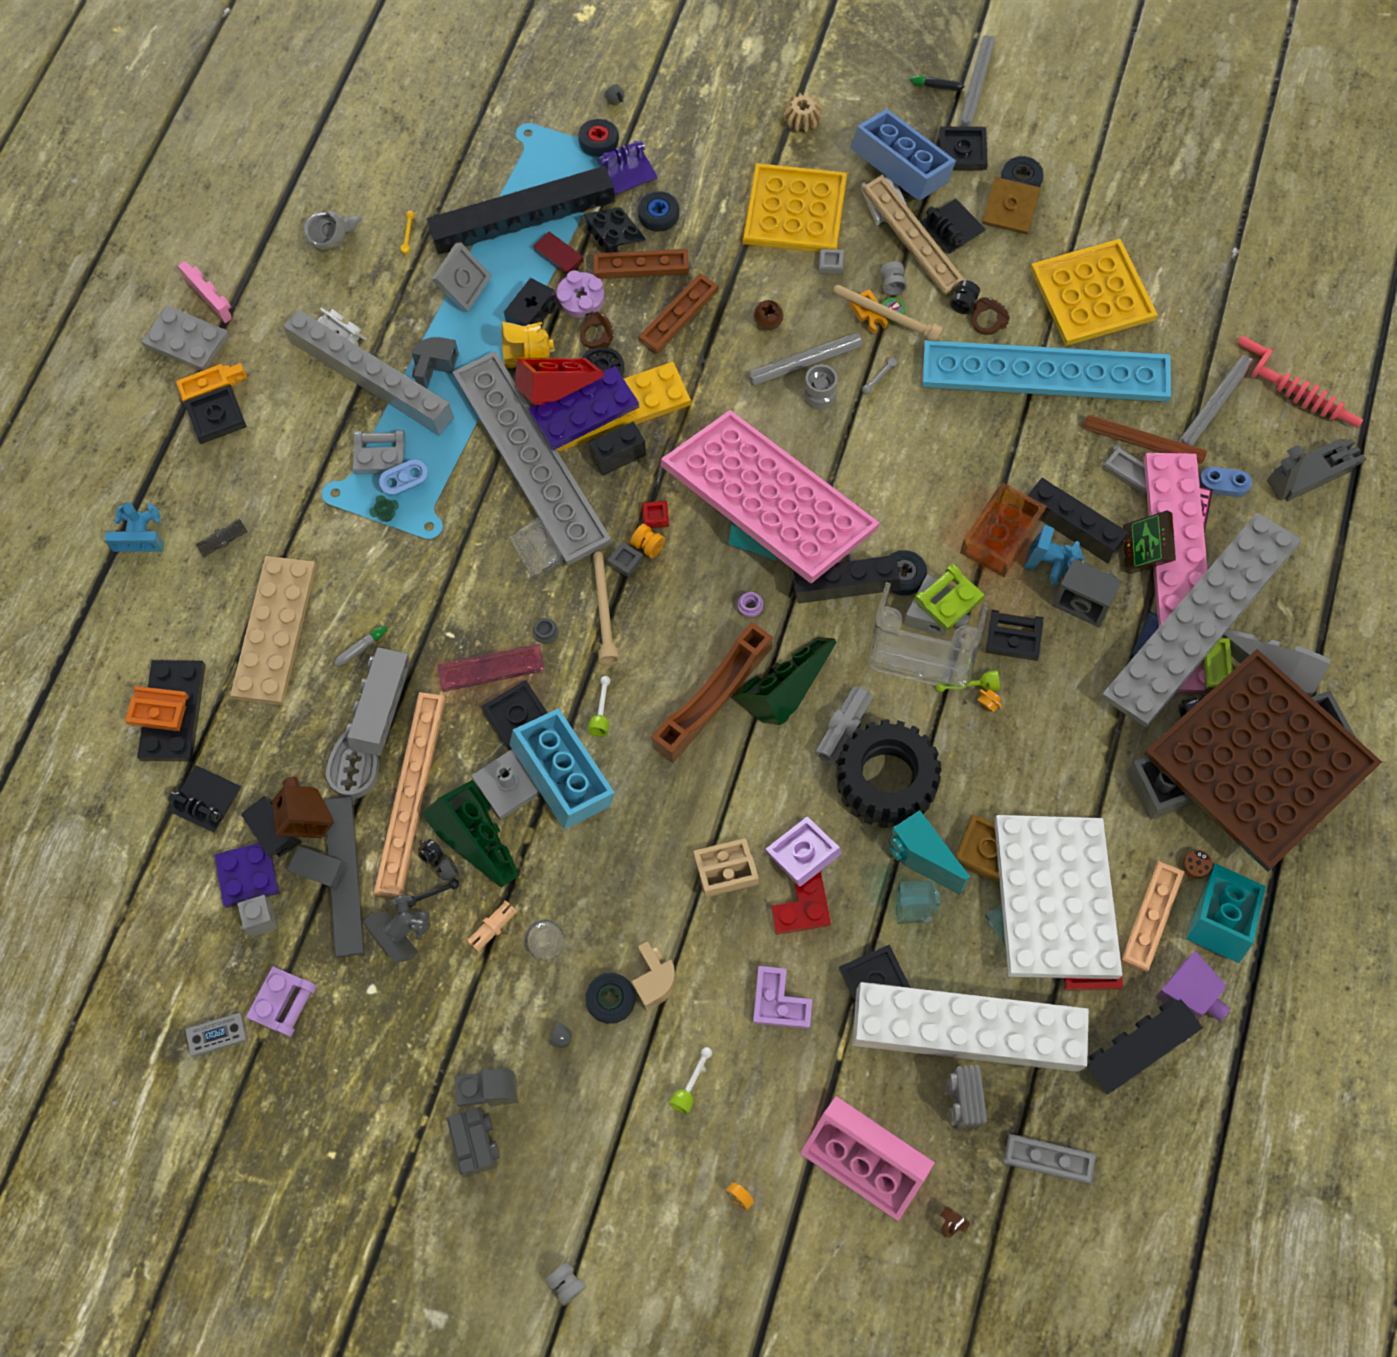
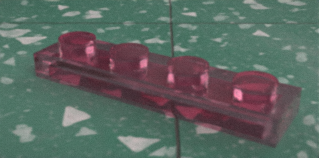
M540 644L437 665L443 692L545 671Z

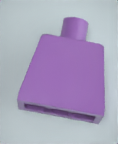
M1196 951L1188 957L1156 995V997L1164 1002L1171 998L1175 1002L1182 999L1197 1020L1207 1011L1221 1022L1231 1010L1218 999L1226 989L1225 983Z

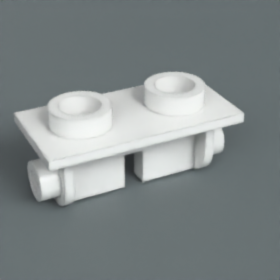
M320 308L325 315L317 320L318 322L336 333L339 331V335L357 346L359 338L366 341L367 338L360 334L362 329L350 321L348 324L343 322L344 316L333 309L328 312Z

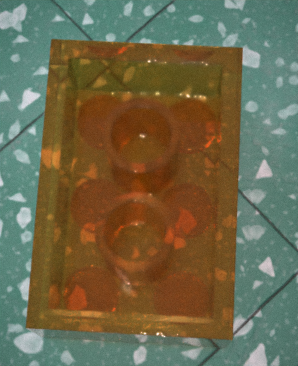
M1001 482L963 539L960 554L1005 578L1041 523L1047 506Z

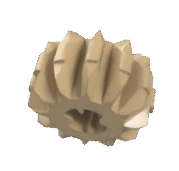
M799 93L798 97L791 95L790 100L784 106L785 122H787L789 128L795 127L796 132L801 129L807 133L808 128L815 130L817 124H820L822 120V106L817 97L811 98L810 93L806 96H802Z

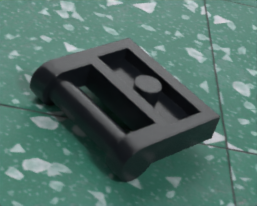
M991 609L985 653L1038 661L1044 617H1022L999 613V610ZM998 623L1032 628L1033 632L998 627Z

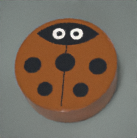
M1202 850L1189 852L1183 860L1185 873L1195 879L1207 876L1213 866L1211 857Z

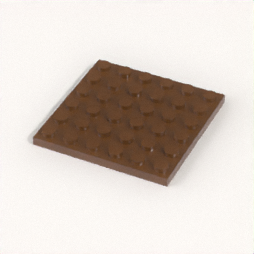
M1258 649L1247 657L1144 753L1154 765L1267 872L1382 763L1376 755Z

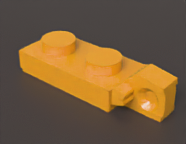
M241 363L231 367L219 364L177 380L176 384L184 402L229 384L233 387L236 383L247 379V375Z

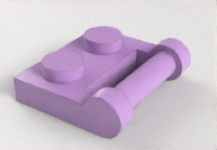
M272 966L246 1018L291 1038L295 1031L293 1027L310 994H314L317 986ZM295 987L299 988L300 991L284 1022L279 1023L278 1020Z

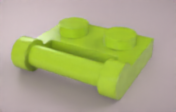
M954 564L945 569L946 573L924 592H919L914 597L915 602L946 632L978 605L985 596ZM951 581L957 584L937 604L934 605L930 601Z

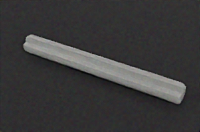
M985 35L983 37L961 114L960 126H972L995 38L993 36Z
M854 333L749 372L750 381L753 385H757L862 346V338L859 333Z
M1247 355L1241 356L1183 434L1180 440L1181 443L1194 445L1253 364L1252 358Z

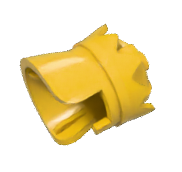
M501 321L503 364L506 368L516 367L517 358H549V350L554 349L553 339L549 340L548 333L541 329L542 322L520 326Z

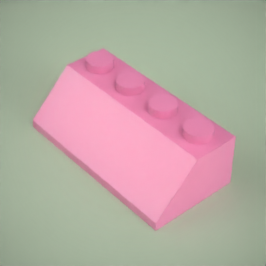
M837 1096L823 1113L800 1152L801 1155L897 1221L902 1217L935 1163Z

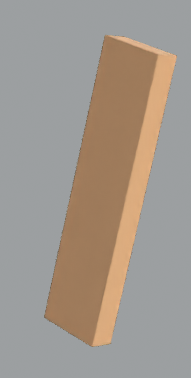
M1160 861L1156 863L1122 955V963L1146 973L1149 971L1185 871Z

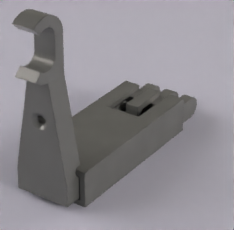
M1338 439L1308 454L1304 452L1300 445H1296L1287 450L1290 457L1281 461L1282 465L1274 470L1267 479V482L1280 500L1286 498L1287 501H1290L1352 472L1355 466L1366 461V457L1360 455L1354 458L1361 450L1358 447L1349 450V448L1355 445L1353 439L1343 443Z

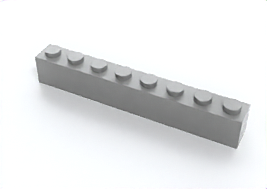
M298 310L283 326L292 344L437 435H440L453 420L454 416L449 402L301 310Z

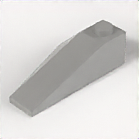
M1229 629L1222 637L1230 638L1231 656L1239 663H1242L1258 649L1310 697L1315 693L1331 662V659L1306 648L1296 646L1295 650L1280 647L1279 641L1260 642L1252 634Z

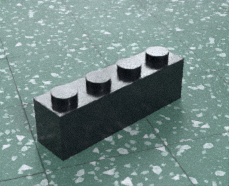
M1041 478L1027 495L1023 510L1054 528V530L1073 542L1078 541L1081 547L1107 564L1122 547L1128 531L1046 479Z
M896 555L836 563L813 583H809L793 570L795 593L799 604L901 590Z
M1171 998L1159 1007L1160 1014L1154 1018H1151L1150 1015L1145 1016L1135 1024L1138 1029L1130 1035L1124 1031L1111 1040L1114 1046L1104 1051L1101 1047L1088 1056L1091 1062L1087 1064V1067L1107 1095L1203 1029L1182 999L1175 1002Z

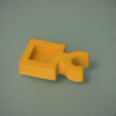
M870 289L860 294L879 303ZM848 302L860 323L865 320L868 321V329L872 334H875L877 331L874 323L881 324L883 329L886 328L888 324L886 317L854 302Z

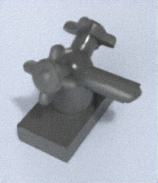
M398 895L390 901V906L396 905L398 910L393 919L387 911L370 914L364 920L365 925L395 964L412 960L418 953L406 937L411 930L415 931V938L421 940L422 935L431 926L427 921L430 916L428 911L412 913L409 910L407 902L413 900L412 896Z

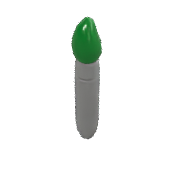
M381 626L374 629L370 635H367L336 658L334 665L341 666L373 644L374 641L380 640L387 631V627Z

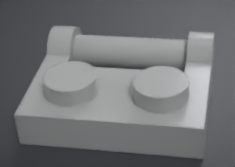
M396 430L395 433H363V431H354V474H382L386 470L404 463L405 431ZM396 442V447L364 448V443Z

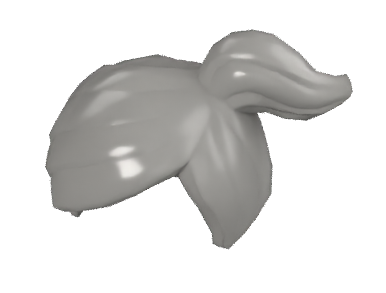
M328 210L327 213H316L309 217L304 224L307 242L309 245L323 251L333 249L342 243L346 233L354 231L357 224L362 221V217L359 215L343 219L336 211Z

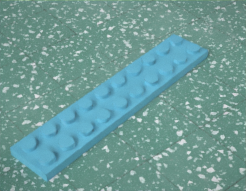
M925 340L922 387L1169 402L1171 398L1170 354Z

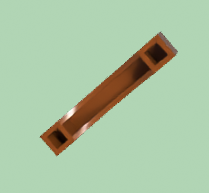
M751 622L735 640L721 664L703 687L683 707L669 716L651 736L652 747L670 762L674 763L772 650L773 637Z

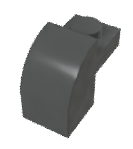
M431 337L418 343L411 353L415 363L412 377L415 378L418 384L428 389L434 370L452 373L459 355L456 340Z
M489 1069L481 1070L482 1073L454 1076L458 1107L485 1103L490 1107L519 1103L516 1074L513 1070Z

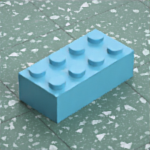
M559 708L513 729L510 747L564 830L610 807L615 792Z

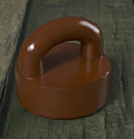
M945 1207L940 1214L946 1220L941 1229V1233L945 1238L953 1237L958 1230L965 1234L970 1226L968 1220L950 1207Z

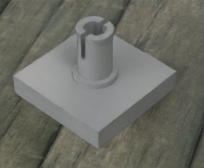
M455 243L431 280L462 312H468L492 275L462 243Z
M512 749L471 775L500 820L541 794Z

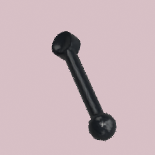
M452 879L449 884L415 897L412 896L413 900L407 902L408 907H414L418 901L448 889L455 890L459 887L460 883L457 879Z

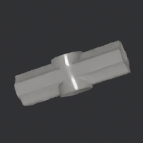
M853 687L841 709H837L828 725V731L816 750V755L822 761L836 765L840 751L843 750V744L847 738L852 739L853 732L860 728L861 720L873 701V696L867 690L861 687Z

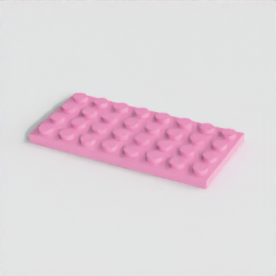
M731 410L661 459V467L809 583H813L875 533L880 525L868 513Z

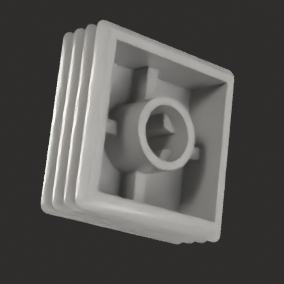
M959 1065L955 1072L949 1075V1079H946L947 1096H952L953 1108H949L951 1126L956 1125L958 1132L961 1130L964 1132L967 1130L972 1131L973 1129L977 1131L987 1121L980 1066L976 1065L973 1067L970 1065L968 1068L965 1065L962 1068Z

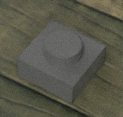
M622 542L607 562L609 566L629 578L643 560V554Z

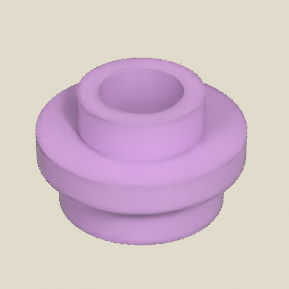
M747 592L738 600V609L746 617H755L763 610V600L754 592ZM748 603H753L755 607L747 608L746 605Z

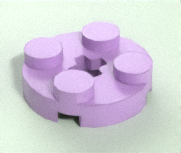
M571 271L557 288V297L561 309L572 317L582 318L586 317L585 314L599 311L605 300L601 279L589 273ZM585 292L586 296L577 298L576 293Z

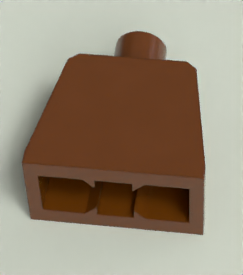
M297 777L286 778L282 782L283 787L272 801L276 836L322 839L334 824V820L319 790L315 787L300 786Z

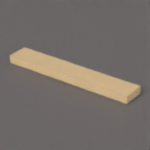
M881 175L863 186L865 195L943 295L947 296L955 291L958 283L965 279L885 177Z

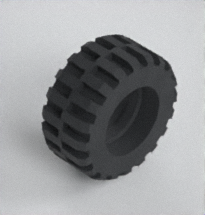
M889 719L881 720V724L876 725L873 721L866 724L864 731L862 728L854 731L852 739L847 738L843 744V750L840 751L836 773L838 793L842 794L844 805L852 807L851 813L855 817H859L860 814L864 816V822L872 825V822L876 821L880 822L879 827L887 828L888 823H894V826H897L919 810L924 815L929 809L930 803L935 799L942 769L941 761L937 760L939 753L936 747H930L931 739L926 734L921 737L919 735L920 729L913 725L911 728H907L904 726L905 722L897 720V724H890ZM893 755L904 760L910 766L914 779L911 786L901 792L885 793L876 790L865 780L863 767L868 760L875 756Z

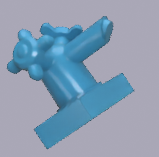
M129 502L125 503L124 506L117 507L114 522L119 524L122 520H126L127 525L125 532H106L105 542L113 552H163L164 542L156 531H146L148 521L155 519L157 524L160 523L159 510L152 503L147 504L149 510L143 513L137 512Z
M1044 525L1029 547L1023 568L1033 571L1042 560L1052 563L1053 566L1049 579L1052 585L1057 586L1060 576H1065L1073 559L1081 561L1084 560V556L1078 541L1074 542L1073 546H1061L1051 542L1054 528Z

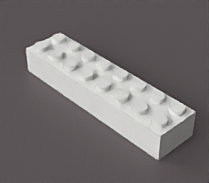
M861 982L856 989L852 1046L1079 1072L1087 1067L1089 1009Z

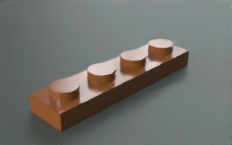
M688 249L593 253L594 276L597 278L689 274Z
M700 273L638 336L639 342L658 354L719 291V286Z

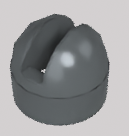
M618 84L612 85L604 95L613 105H618L619 101L622 102L625 97L622 88Z
M449 856L442 859L436 866V872L440 873L438 877L442 880H450L459 875L455 863Z
M557 1023L551 1035L549 1045L557 1048L568 1046L572 1039L570 1029Z

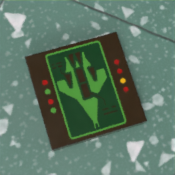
M1166 510L1123 525V529L1128 531L1124 541L1126 572L1133 574L1176 560L1172 512Z

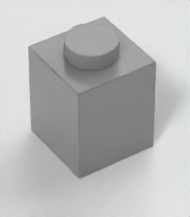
M265 895L237 903L243 929L250 936L253 937L278 929L273 904Z

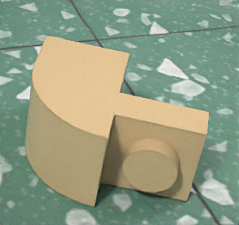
M646 941L639 945L638 949L649 972L633 980L632 985L645 1010L649 1011L668 999L674 990L676 977L672 960L661 965L660 963L664 959L657 946L651 948L649 942Z

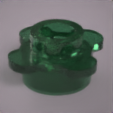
M380 495L376 497V503L369 510V513L372 517L389 522L394 518L399 504L396 500H388L385 496Z

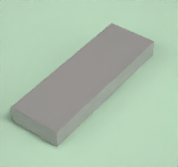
M1009 1134L1003 1164L1090 1185L1092 1184L1096 1154Z

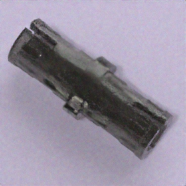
M239 518L221 530L219 528L214 530V534L195 545L205 558L215 550L223 546H229L228 543L248 531Z

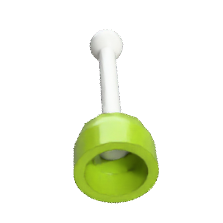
M603 676L600 679L602 689L598 715L593 716L588 723L587 732L596 737L607 736L609 731V722L603 716L607 686L611 682L608 676Z
M708 1047L701 1050L702 1057L686 1088L676 1091L668 1103L673 1109L688 1115L693 1107L694 1101L690 1091L704 1063L712 1056V1050Z

